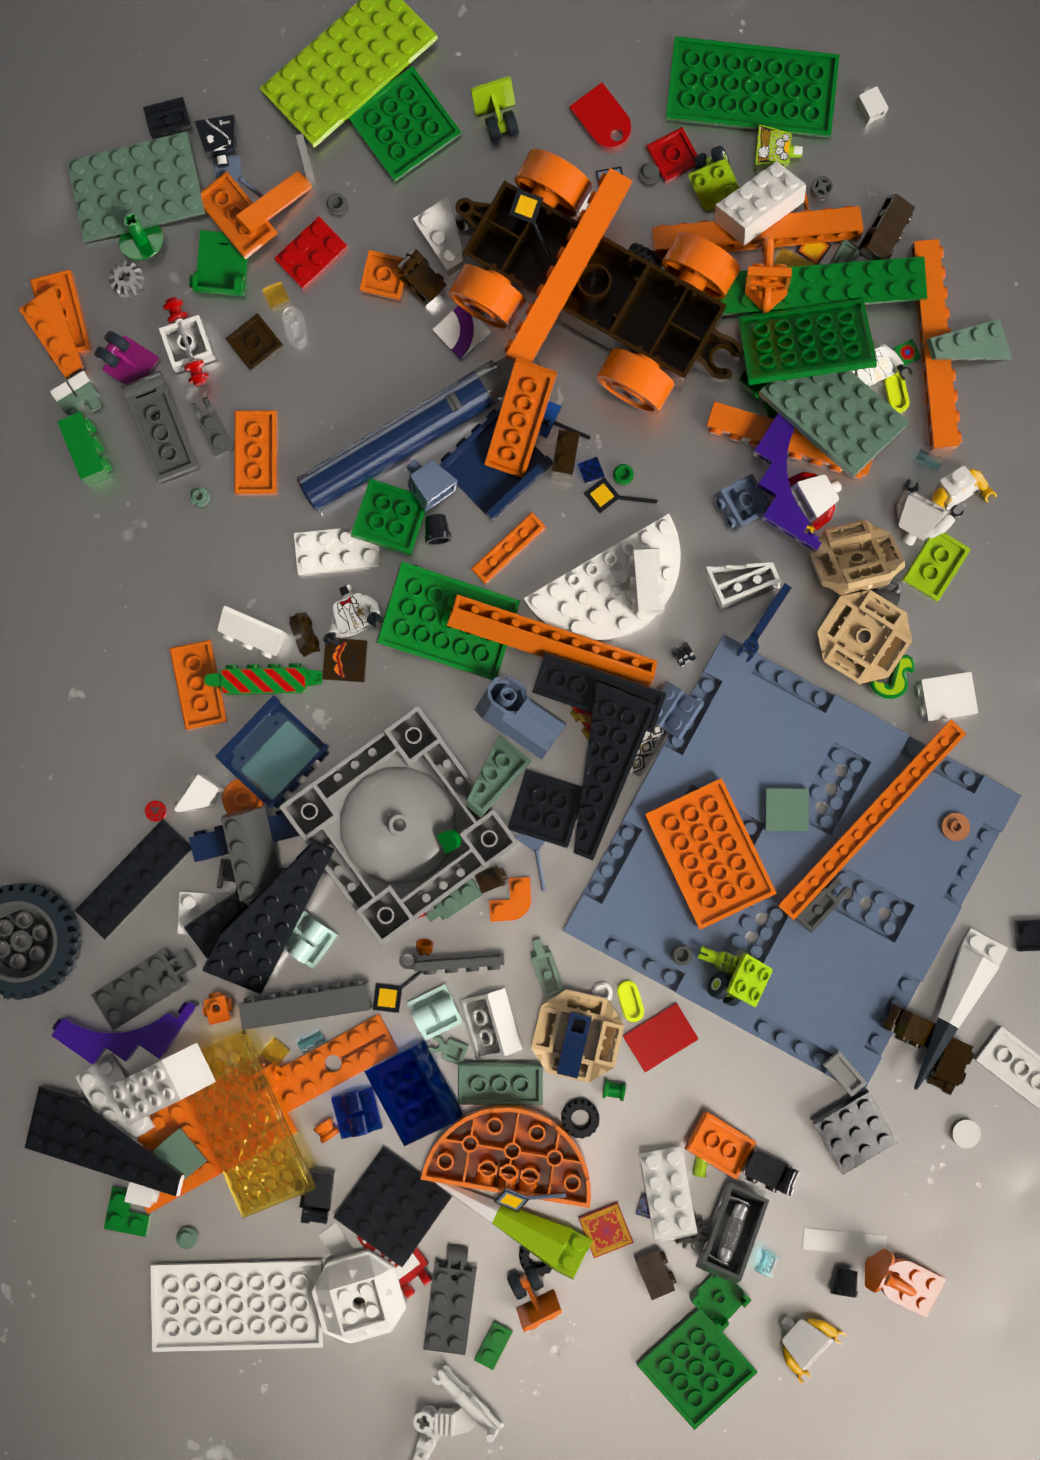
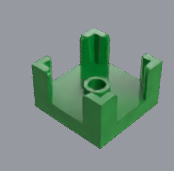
M710 1274L689 1296L691 1302L698 1309L701 1307L722 1332L728 1327V1320L741 1306L745 1308L752 1301L749 1294L737 1283H731L713 1274Z

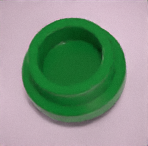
M620 464L614 469L613 479L617 484L627 485L633 480L634 472L629 465Z

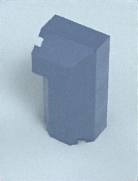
M507 676L505 679L495 677L474 710L483 720L540 759H543L567 723L526 695V686L514 677Z

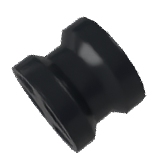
M686 641L680 647L671 649L680 667L685 666L687 661L696 659Z

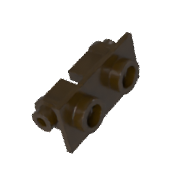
M307 612L296 613L294 616L289 617V624L293 635L301 634V638L295 640L299 653L306 657L311 655V653L320 652L319 640L314 634L312 620Z

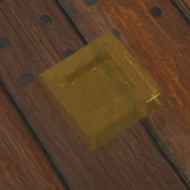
M281 281L262 289L271 310L290 302Z
M274 1037L262 1051L261 1055L269 1062H276L279 1065L291 1050Z

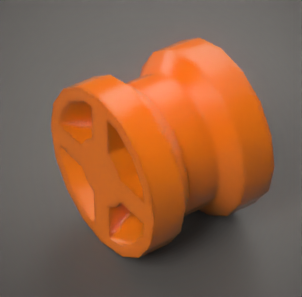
M331 1117L313 1128L314 1132L319 1134L321 1143L328 1141L340 1132L338 1128L333 1126Z

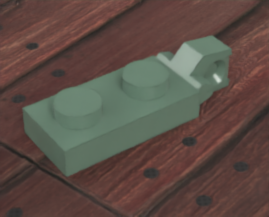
M471 878L434 905L435 909L426 916L430 922L439 916L442 920L448 919L483 894Z
M540 937L533 939L532 943L535 951L530 952L531 960L543 996L547 998L564 991L552 953L548 946L543 948Z

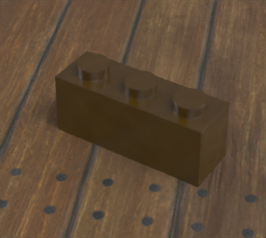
M897 193L887 195L857 250L871 260L890 259L895 244L903 236V229L913 217L912 213L915 206Z

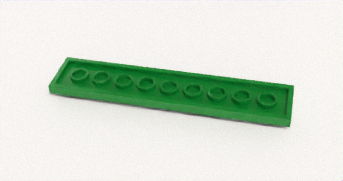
M925 256L787 267L792 268L787 295L770 311L863 298L865 305L927 300ZM748 270L739 271L725 298L719 300L727 305L723 316L762 313L745 293Z

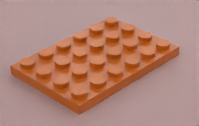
M722 778L645 814L699 930L777 894Z

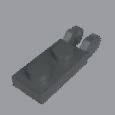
M206 396L203 398V403L210 413L202 416L198 404L194 402L191 406L215 457H218L233 450L234 446L216 410L213 409Z
M838 876L826 888L824 887L796 918L810 933L826 919L841 903L840 900L850 891V888L846 886L840 890L836 897L831 893V890L841 880Z

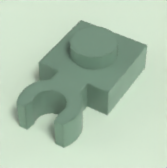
M433 1037L434 1040L439 1042V1047L433 1048L430 1046L429 1050L431 1052H443L441 1059L458 1065V1062H463L469 1045L449 1038L447 1043H444L441 1037Z

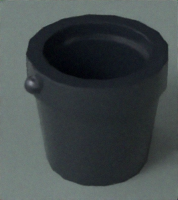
M444 514L429 515L425 518V543L427 545H440L452 541V535Z
M836 1268L830 1293L858 1298V1271Z

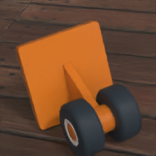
M534 1264L525 1269L526 1274L522 1277H519L517 1273L507 1277L508 1283L518 1300L527 1296L526 1290L531 1298V1301L516 1308L524 1332L536 1329L540 1324L547 1320H553L562 1313L554 1289L536 1297L533 1289L537 1291L543 1288L544 1284Z

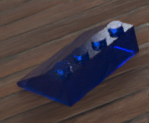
M424 1040L364 1071L404 1146L453 1124L464 1115Z

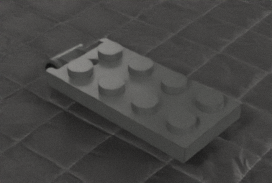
M164 948L91 994L112 1030L117 1029L187 985L182 975L196 967L186 949L170 957L167 953L168 951ZM164 970L168 971V975L164 974Z
M406 951L400 956L399 963L404 969H412L415 972L423 971L424 975L436 974L437 970L444 969L445 973H456L458 968H466V972L479 971V967L486 966L487 970H499L500 965H504V954L417 961L415 953ZM406 954L414 958V963L410 966L403 963L402 959Z
M447 1246L445 1263L434 1262L423 1350L460 1355L466 1354L477 1267L466 1266L469 1248Z

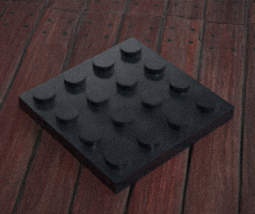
M383 1146L333 1218L400 1267H403L452 1196L432 1181L421 1180L422 1174Z

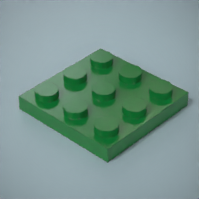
M370 479L351 532V537L411 556L425 511L411 491Z

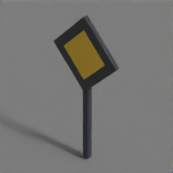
M518 189L509 215L532 223L547 259L551 260V255L535 222L544 198Z
M605 477L583 493L599 513H602L618 499L658 503L657 499L621 496Z
M418 971L400 986L376 983L372 1010L399 1013L402 989L419 977L423 971Z

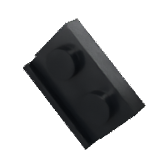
M183 97L143 107L151 138L192 128Z
M1040 920L1015 921L1017 951H1040Z

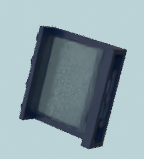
M273 695L215 757L272 810L274 807L278 809L286 801L284 798L289 791L293 793L301 785L299 781L304 776L308 778L315 770L313 766L318 761L322 763L330 753L327 751L330 748Z

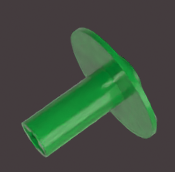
M128 214L125 216L124 224L128 233L121 234L119 239V248L123 255L138 261L155 255L162 247L164 241L161 228L157 225L143 229L137 215Z

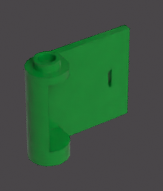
M200 230L197 271L190 275L189 287L193 289V292L244 297L248 258L245 260L223 232Z

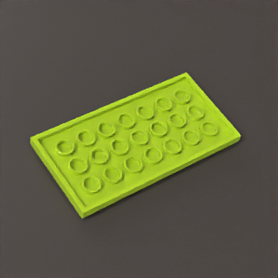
M359 0L259 89L315 148L431 46L438 37L403 0Z

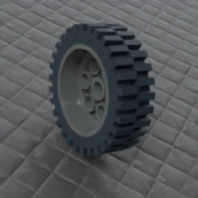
M19 883L4 885L0 888V944L4 943L8 948L6 954L0 952V995L4 999H28L53 990L58 984L66 980L65 977L73 971L71 967L76 965L78 961L76 954H79L81 951V947H78V942L82 941V935L78 936L77 930H81L80 924L75 923L74 919H77L75 913L70 912L69 909L72 907L69 903L63 902L64 898L61 895H55V891L45 889L42 885ZM24 914L30 917L28 925L22 923V916ZM4 922L10 924L11 929L9 933H5L2 930ZM41 926L47 930L45 938H41L38 934ZM21 935H24L27 938V944L25 946H22L19 943V937ZM37 948H41L44 951L42 959H38L35 955ZM18 956H21L24 959V965L22 967H19L16 964V958Z

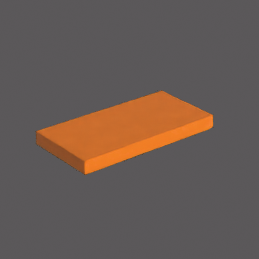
M227 171L201 191L205 211L245 260L278 234L269 221L250 234L236 220V215L253 204V202Z
M68 269L30 279L34 298L52 286L55 287L78 352L91 351L92 348L72 271Z
M276 410L235 411V495L277 494Z
M205 640L169 648L185 730L228 722L221 687H208L204 683V677L207 674L218 673L212 641Z

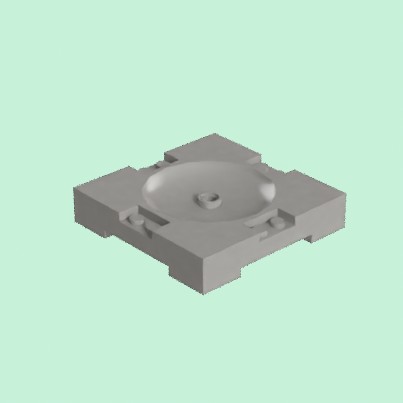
M419 706L415 707L353 754L279 806L307 845L315 840L334 848V852L325 870L380 945H383L423 913L519 844L492 807L480 818L465 805L474 782ZM401 819L404 821L405 827L402 831L394 829L393 823L395 820ZM447 829H454L461 837V845L457 849L445 854L436 835Z

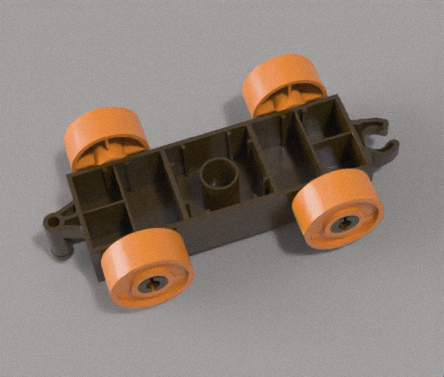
M542 149L530 150L514 181L521 190L544 198L535 222L551 255V260L547 259L532 223L509 215L517 190L519 189L504 180L491 204L475 202L469 198H461L455 205L457 227L462 231L471 229L473 235L462 252L463 268L449 290L448 296L455 304L473 317L503 331L511 330L526 302L528 304L530 302L535 303L538 298L535 293L540 284L545 285L547 282L546 274L551 265L555 266L559 259L556 256L562 246L566 248L569 242L566 238L572 228L576 229L580 223L571 217H575L592 189V183L579 169L561 157ZM688 232L677 234L662 261L664 269L603 236L557 317V320L611 350L596 376L598 383L622 401L651 414H658L674 386L682 389L693 368L702 371L710 380L728 382L732 377V371L714 365L712 356L716 351L725 350L736 361H740L744 356V350L739 342L726 334L720 333L716 329L727 307L726 304L719 300L725 298L740 271V265L721 247L705 238Z

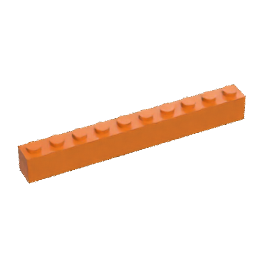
M612 168L609 169L607 174L602 173L597 183L600 185L597 192L592 191L587 201L590 205L586 211L582 209L577 218V221L580 223L576 229L572 228L566 238L569 241L566 248L563 246L560 248L556 256L559 259L555 266L551 265L546 274L547 282L545 285L540 284L535 293L538 298L535 303L530 302L525 311L527 315L525 321H520L514 331L517 333L515 339L508 341L504 349L507 352L505 359L512 363H515L516 358L533 362L630 189L633 180Z
M849 205L836 209L824 208L816 211L790 212L746 245H742L716 224L715 221L706 220L699 221L698 223L688 224L682 222L677 225H658L657 227H652L651 239L653 251L664 259L677 234L680 232H688L705 238L726 252L762 249L767 237L774 239V248L842 241L844 239H861L863 222L860 206L853 207Z
M939 239L914 241L910 247L911 257L925 256L928 298L927 300L916 301L930 452L955 450L959 447V443L962 442V435L957 427V423L960 421V414L955 407L958 394L953 386V382L956 379L955 369H952L951 361L953 360H932L926 342L929 338L951 332V328H948L947 325L950 312L945 304L948 291L947 287H944L943 284L946 271L945 266H942L941 263L944 251L943 246H940Z
M460 595L456 596L447 622L449 627L537 656L544 657L545 652H549L650 686L655 677L657 660Z

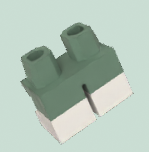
M84 370L68 380L69 384L64 382L50 391L61 409L68 416L78 412L83 414L81 408L85 405H88L92 412L102 407L98 398L100 395Z

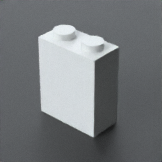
M971 672L917 681L918 685L915 686L916 695L918 698L920 697L922 705L919 706L920 717L924 718V722L978 713Z

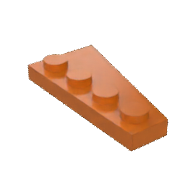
M54 286L19 308V311L66 379L84 368Z

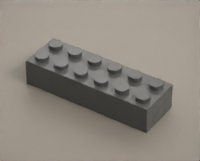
M364 979L351 980L349 982L350 985H343V982L331 983L328 985V988L322 989V985L309 987L305 992H301V988L288 990L286 995H280V992H273L260 999L259 995L248 996L244 998L242 1003L238 1004L242 1030L368 1011L373 1007L369 982H364Z

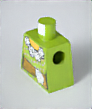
M759 125L756 135L753 170H765L776 161L787 168L790 157H802L803 146L791 145L792 134L790 132Z

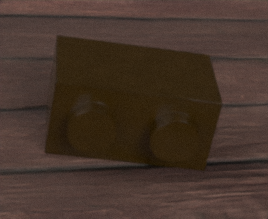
M657 1246L634 1256L651 1300L675 1291L673 1284L677 1283L673 1272H668L665 1266L669 1262L664 1251L660 1252Z

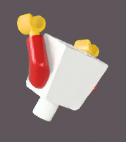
M801 472L788 478L797 505L811 523L806 528L813 533L815 529L819 530L831 520L836 509L835 503L839 501L837 492L841 490V484L836 479L830 482L826 475L818 476L815 473Z

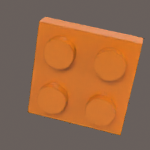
M369 250L359 289L360 292L401 301L404 283L396 276L398 273L396 266L404 258Z

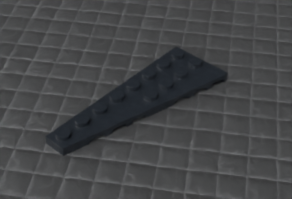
M600 682L596 686L573 852L592 861L657 707L653 703Z

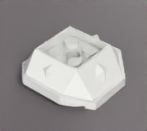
M370 1249L328 1260L312 1289L323 1333L350 1344L392 1332L406 1310V1303L395 1265L376 1255ZM356 1297H362L365 1301L357 1304L353 1300Z

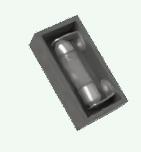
M732 1183L724 1186L695 1267L731 1283L740 1282L769 1199Z

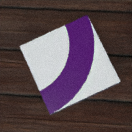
M459 306L432 329L460 361L491 334V331L482 321L473 317Z

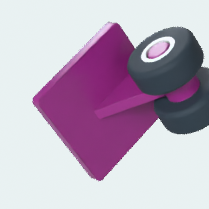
M110 330L104 337L108 342L105 348L99 346L94 352V355L105 363L102 370L124 385L148 376L159 360L157 355L127 336L121 337Z

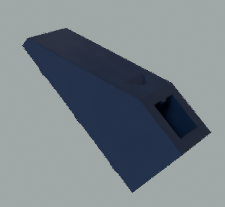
M571 1011L557 1074L578 1079L592 1015Z

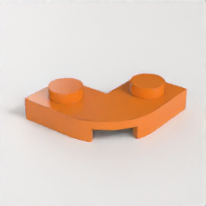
M530 877L509 878L510 899L489 900L490 922L517 920L527 913L531 905Z

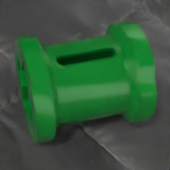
M605 1079L602 1098L613 1097L624 1101L626 1082L620 1084L609 1082L608 1079Z

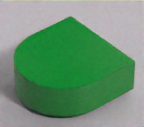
M447 829L436 835L445 854L457 849L461 845V837L454 829Z

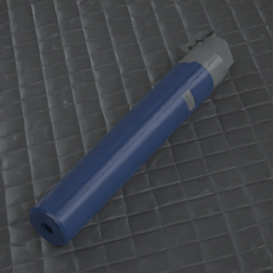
M505 357L495 363L493 360H490L299 475L297 482L314 510H320L503 400L514 363L505 359ZM535 357L532 363L541 366L538 359Z

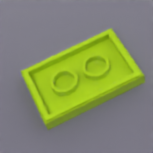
M945 532L935 538H927L902 578V581L937 603L971 549Z

